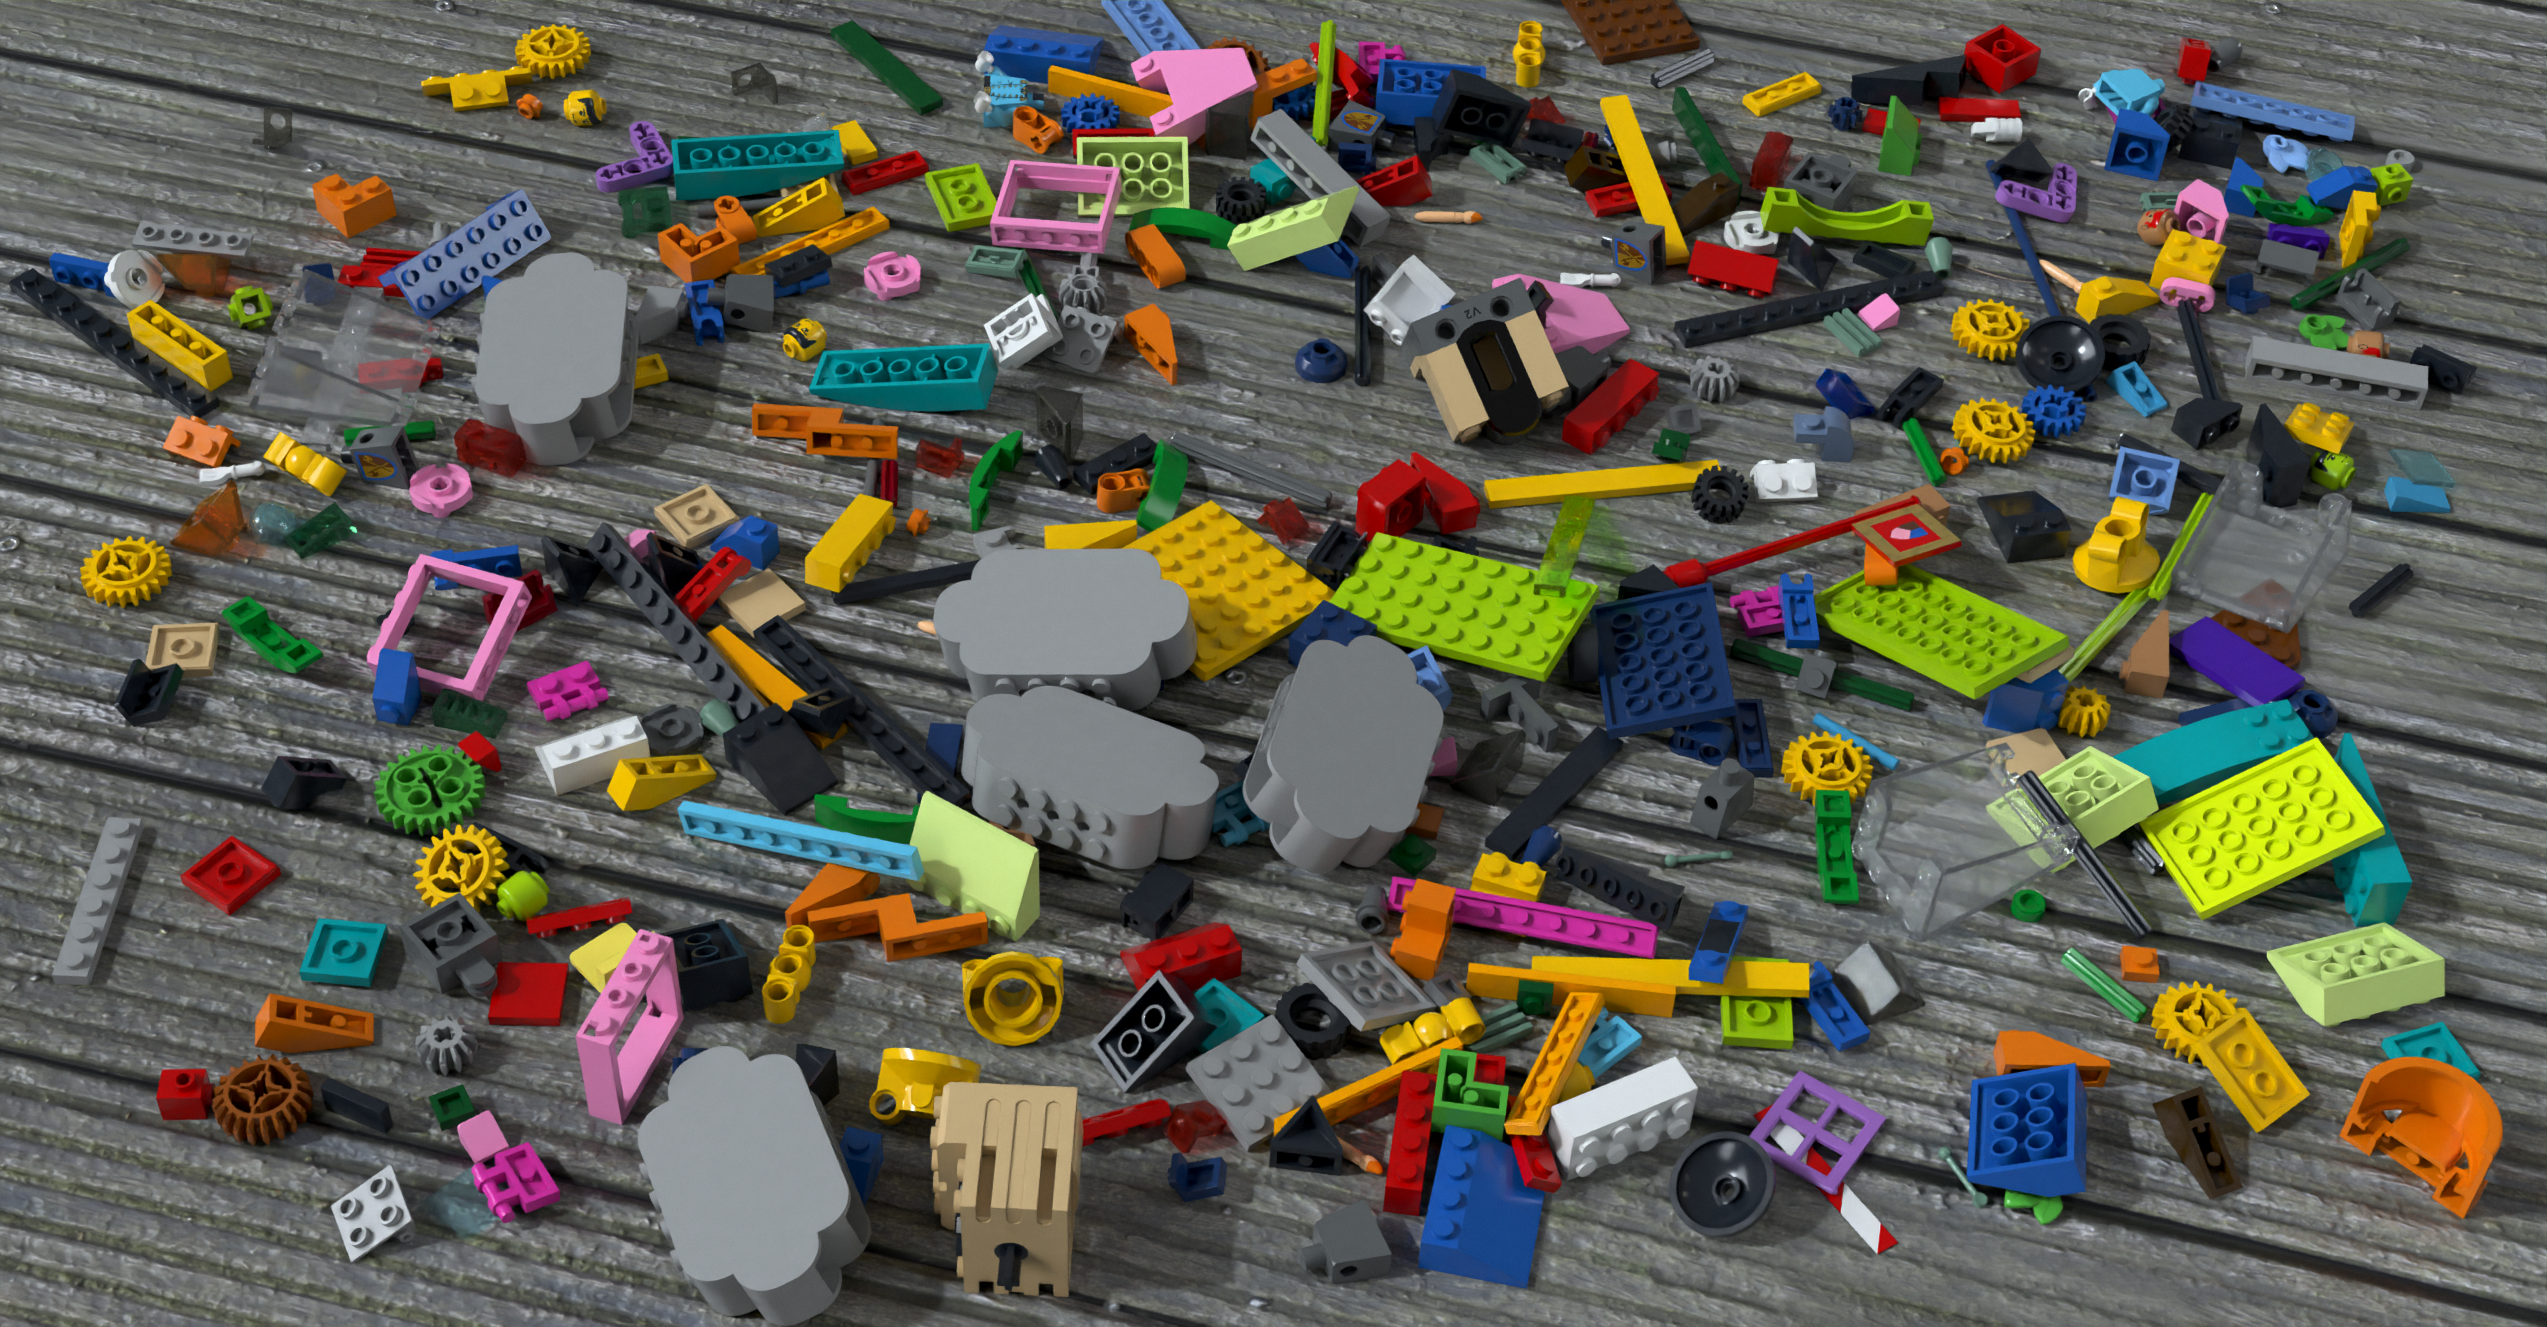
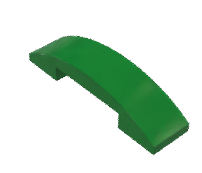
M2243 184L2240 188L2244 196L2263 217L2277 224L2307 226L2325 222L2334 216V213L2327 206L2316 205L2311 196L2300 195L2295 203L2273 200L2261 187Z
M1165 207L1135 213L1128 231L1154 224L1161 232L1210 239V248L1230 250L1227 245L1237 225L1216 215L1199 210Z
M1016 430L995 443L981 458L973 472L969 487L970 522L974 531H979L990 512L989 489L999 472L1003 470L1012 473L1023 455L1022 431Z
M1163 439L1159 440L1154 454L1153 463L1156 464L1148 496L1141 502L1136 518L1137 525L1148 532H1152L1171 522L1182 495L1188 471L1187 455Z
M249 596L221 611L229 625L254 651L283 671L298 673L324 657L322 651L305 638L296 640L271 621L267 610Z
M1816 789L1815 793L1816 856L1819 883L1824 903H1859L1857 873L1853 871L1849 825L1852 817L1849 791Z
M815 794L814 797L816 821L830 830L900 844H910L920 808L918 805H914L912 815L849 808V800L846 797Z

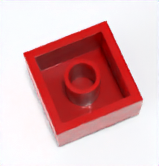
M2001 24L1966 43L1964 55H1967L1966 72L2000 94L2036 74L2041 48L2009 27Z
M1397 459L1391 465L1384 467L1371 480L1362 483L1357 491L1355 531L1361 536L1364 532H1367V541L1371 542L1377 532L1400 538L1423 519L1426 476L1402 460Z

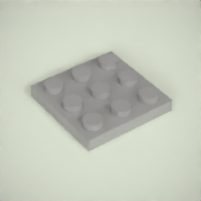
M1373 940L1303 953L1296 964L1307 975V978L1328 997V1000L1360 1032L1413 1021L1425 1013L1435 1012L1437 1005Z
M1273 1014L1190 1061L1185 1069L1247 1152L1273 1137L1275 1118L1301 1107L1312 1094L1316 1099L1332 1093Z

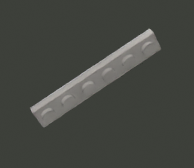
M107 818L52 973L55 984L90 986L144 829L142 819Z

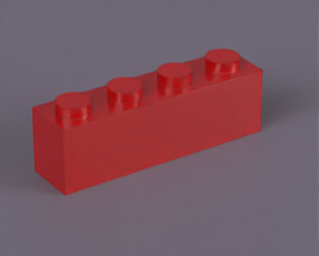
M1631 358L1627 360L1564 418L1561 440L1591 456L1599 447H1604L1614 433L1620 432L1629 419L1636 417L1643 406L1649 401L1652 402L1657 397L1659 392V386H1657L1659 373Z
M1402 1071L1385 1185L1383 1212L1419 1217L1437 1075Z

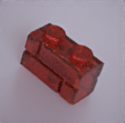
M1767 132L1752 164V174L1749 182L1751 188L1767 192L1768 187H1778L1790 162L1794 140L1791 136L1784 135L1781 132Z
M470 418L454 435L459 461L499 473V475L512 478L525 464L526 454L525 449H523L524 445L521 436L506 429H500L483 423L480 420Z

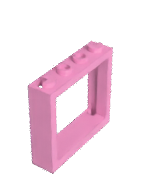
M1010 160L990 222L992 245L1104 254L1122 190L1120 168ZM1019 188L1107 194L1098 224L1010 217Z
M420 554L416 563L408 571V579L402 591H399L395 597L394 607L389 617L382 623L381 633L375 645L371 646L368 651L366 663L376 677L381 649L396 650L432 576L503 595L504 598L464 680L416 667L421 690L480 706L532 596L522 581Z
M640 929L575 1036L590 1116L623 1125L684 1019L673 938ZM646 993L648 1006L617 1057L615 1044ZM589 1028L595 1030V1037L586 1035Z

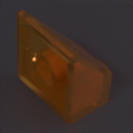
M157 254V260L187 290L196 292L197 297H214V292H224L232 260L218 255Z
M230 480L200 501L169 543L174 547L210 556H215L224 549L227 552L232 550L241 538L238 534L245 526L236 483Z

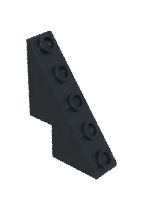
M1967 55L1852 75L1850 85L1851 98L1857 102L1889 104L1891 96H1897L1904 105L1922 106L1926 96L1959 98L1966 81Z
M1564 845L1562 855L1556 860L1557 878L1667 931L1671 928L1677 919L1685 886L1650 877L1651 869Z

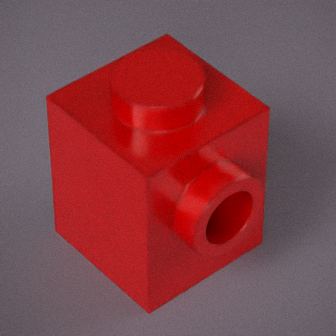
M206 1069L162 1070L156 1101L163 1120L207 1119L209 1107L213 1103L212 1099H214L213 1094L216 1085L215 1083H210Z

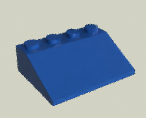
M1000 25L989 34L984 51H988L993 56L994 61L991 65L993 67L997 66L1006 75L1023 78L1028 82L1048 84V69L1051 65L1094 75L1104 37Z
M1380 59L1375 111L1385 115L1386 126L1400 124L1414 128V117H1433L1432 109L1451 69L1477 74L1486 79V67Z
M2076 1063L1972 1080L1967 1160L1968 1182L2047 1197L2086 1192L2087 1092Z
M1446 1125L1420 1244L1418 1268L1527 1289L1545 1191L1525 1187L1513 1147L1482 1131Z

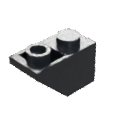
M2196 398L2177 409L2171 431L2198 450L2207 444L2214 443L2222 435L2236 430L2241 421L2240 415L2243 405L2237 402Z

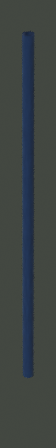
M1988 160L1985 166L1997 192L2000 183L2004 179L2001 174L1990 172V166L1996 161ZM2003 205L2049 315H2062L2017 210ZM2093 384L2082 390L2087 402H2094L2098 398Z

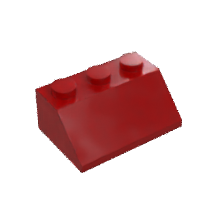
M1696 240L1687 273L1690 277H1693L1692 282L1709 286L1710 281L1720 283L1721 289L1736 292L1737 288L1748 290L1747 295L1764 299L1765 294L1772 296L1782 266L1779 259Z
M1213 922L1120 951V956L1138 991L1158 970L1183 979L1191 991L1202 988L1213 978L1222 982L1241 976L1242 948L1228 924Z

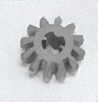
M1707 356L1705 360L1698 359L1690 372L1691 392L1698 393V399L1707 398L1709 403L1712 400L1722 403L1724 398L1732 399L1733 394L1739 387L1738 367L1731 365V360H1721L1720 356L1717 359H1713L1710 356Z
M447 1014L442 1021L433 1018L432 1026H421L420 1035L416 1037L415 1041L416 1050L418 1051L417 1055L419 1062L422 1066H427L431 1074L440 1069L445 1076L452 1069L461 1073L462 1064L472 1065L473 1055L477 1053L478 1049L477 1039H475V1030L472 1028V1025L466 1024L462 1017L452 1021V1018Z

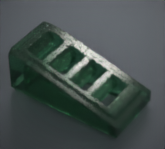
M334 502L285 536L284 540L300 559H304L349 538L358 531L351 519ZM316 534L317 537H315L314 539L310 537L311 535ZM304 539L307 544L301 546L298 541Z
M446 688L442 689L431 710L434 726L469 734L477 731L484 737L496 739L508 717V712ZM474 715H477L476 720L472 719ZM487 718H491L488 725L484 724Z

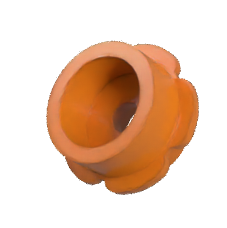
M525 94L521 100H517L518 112L527 119L540 117L543 104L538 98L531 94Z
M1947 448L1941 454L1940 465L1948 475L1962 474L1964 469L1969 466V459L1961 448Z
M915 508L906 525V530L912 532L914 537L918 533L923 535L926 533L932 518L927 516L928 510L922 511Z

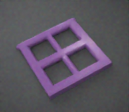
M1799 1070L1749 1137L1757 1141L1764 1148L1774 1163L1829 1194L1836 1195L1838 1193L1837 1188L1885 1124L1886 1117ZM1803 1090L1830 1104L1816 1124L1789 1110ZM1838 1110L1865 1123L1851 1144L1824 1130ZM1780 1121L1806 1135L1792 1156L1765 1142ZM1815 1141L1842 1155L1828 1176L1801 1162Z

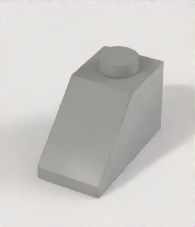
M649 285L635 316L639 324L638 344L642 345L678 330L682 320L687 318L689 312V304L685 302L682 289Z

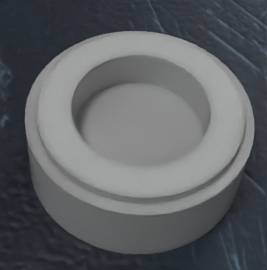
M2396 149L2389 152L2385 164L2399 163L2409 173L2413 169L2415 157L2408 151Z

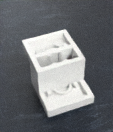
M1032 293L984 325L998 362L1004 369L1011 365L1017 369L1064 338L1051 306L1043 294L1035 297Z

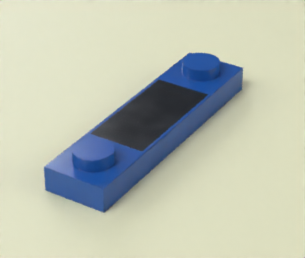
M1734 901L1714 903L1689 966V980L1724 983L1748 919V905H1740Z

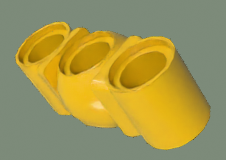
M1524 21L1520 24L1518 42L1512 52L1513 60L1516 64V83L1525 88H1532L1538 85L1541 65L1546 56L1545 48L1542 44L1543 28L1536 21Z
M282 432L278 433L263 456L265 460L279 469L293 475L329 497L332 496L347 473L344 468L335 462L323 457L305 445H301Z
M794 925L784 932L783 944L779 946V955L772 960L768 967L767 982L762 988L763 1006L766 1018L775 1024H783L793 1019L796 1013V1004L800 1001V992L804 991L810 983L811 966L816 961L814 933L805 925Z
M1467 997L1455 999L1447 1006L1440 1007L1441 1014L1428 1012L1419 1016L1412 1026L1407 1021L1403 1025H1395L1385 1030L1380 1036V1043L1391 1064L1394 1065L1455 1036L1459 1038L1462 1044H1470L1479 1040L1486 1032V1027L1471 1000Z

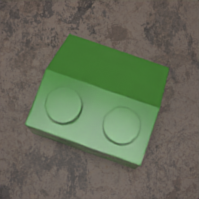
M1891 96L1878 171L1910 176L1912 166H1918L1922 134L1918 133V120L1897 96Z

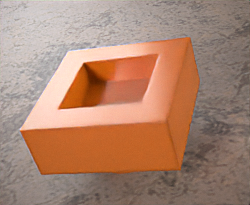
M2122 945L2120 951L2122 980L2157 983L2159 978L2157 948Z

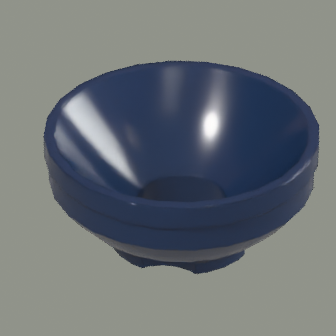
M1320 338L1302 346L1296 354L1295 369L1302 378L1310 382L1331 383L1342 378L1347 371L1348 361L1346 353L1341 347L1330 342L1328 339ZM1314 350H1327L1330 352L1326 354H1319Z
M2301 690L2283 699H2288L2314 738L2323 739L2333 733L2337 725L2338 713L2333 703L2325 695L2317 693L2315 690ZM2304 700L2316 702L2321 707L2311 708L2304 703Z

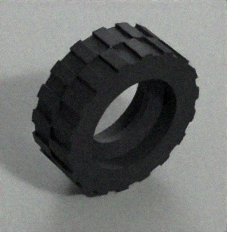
M2121 314L2101 315L2091 321L2090 325L2098 332L2104 344V369L2113 371L2133 361L2139 367L2141 364H2144L2151 342V335L2141 322ZM2104 339H2118L2126 342L2131 347H2115L2106 343Z
M1303 983L1301 986L1296 985L1290 991L1285 992L1282 995V999L1277 1002L1275 1018L1307 1059L1330 1058L1331 1055L1341 1052V1049L1348 1044L1352 1024L1315 984ZM1319 1011L1327 1014L1331 1023L1327 1030L1309 1032L1298 1027L1296 1018L1301 1012Z

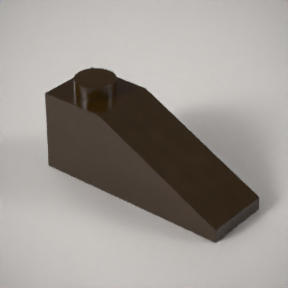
M1584 145L1564 165L1569 185L1575 189L1589 191L1629 182L1619 155Z
M1722 172L1700 181L1671 208L1682 237L1736 211L1740 186Z
M2202 1086L2152 1104L2165 1137L2209 1199L2243 1188Z

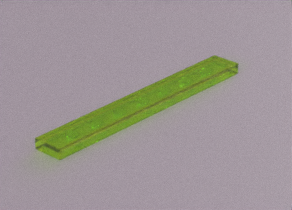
M1565 496L1534 582L1533 594L1559 598L1566 597L1595 510V498Z

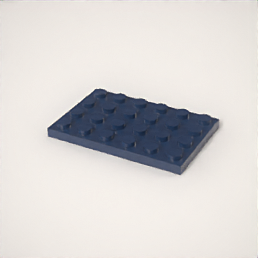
M1712 582L1592 606L1589 613L1591 624H1596L1598 631V674L1609 740L1737 715Z

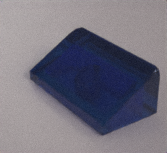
M1826 368L1815 383V386L1829 404L1843 411L1849 419L1873 413L1875 410L1874 406L1845 372Z

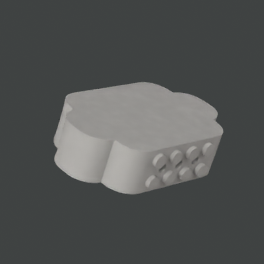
M571 252L556 253L540 257L532 262L526 269L524 277L504 280L490 290L486 297L485 311L480 314L482 334L477 336L479 355H475L474 359L477 374L472 377L473 393L478 397L480 413L484 415L490 435L496 442L505 446H521L525 457L535 464L560 465L579 460L590 451L594 440L615 436L628 426L633 411L639 324L635 315L628 311L629 290L627 282L622 275L610 270H595L592 261L585 255Z
M1004 549L994 551L984 556L975 565L971 580L955 583L941 593L936 601L933 616L934 628L947 666L956 676L968 680L976 702L983 697L993 694H1011L1022 697L1024 693L1035 687L1059 686L1127 711H1135L1147 706L1155 699L1160 690L1161 680L1177 677L1188 670L1195 660L1197 650V634L1185 590L1175 582L1163 580L1157 559L1152 554L1140 549Z
M1370 635L1354 638L1347 647L1331 640H1318L1311 643L1305 649L1296 673L1288 675L1277 689L1243 783V796L1248 807L1259 818L1270 823L1269 835L1275 850L1291 864L1311 873L1324 874L1331 872L1342 861L1356 867H1370L1377 864L1393 844L1397 845L1401 841L1407 827H1412L1420 814V810L1416 807L1422 801L1428 788L1424 782L1428 779L1435 766L1432 757L1436 755L1442 744L1443 739L1439 735L1444 715L1440 703L1431 692L1416 684V669L1407 654L1381 638Z
M1059 686L1035 687L1024 693L1022 697L1011 694L988 695L978 700L968 711L961 773L966 782L973 786L972 805L975 811L982 817L1120 869L1143 868L1153 863L1157 857L1171 860L1192 858L1201 853L1211 839L1219 779L1210 767L1204 765L1205 747L1194 735Z
M718 1046L705 1050L689 1058L676 1069L668 1085L669 1101L653 1109L643 1120L638 1132V1146L644 1160L643 1163L639 1164L640 1171L647 1184L652 1183L654 1191L650 1192L649 1196L656 1211L663 1214L664 1220L659 1223L667 1241H672L675 1249L670 1251L676 1268L679 1272L683 1270L692 1289L697 1287L708 1304L716 1312L727 1316H739L758 1309L766 1320L776 1325L789 1326L801 1323L823 1312L836 1299L842 1284L840 1268L859 1257L870 1240L871 1223L824 1106L817 1095L810 1091L799 1065L792 1058L781 1054H768L750 1061L741 1050L730 1046Z

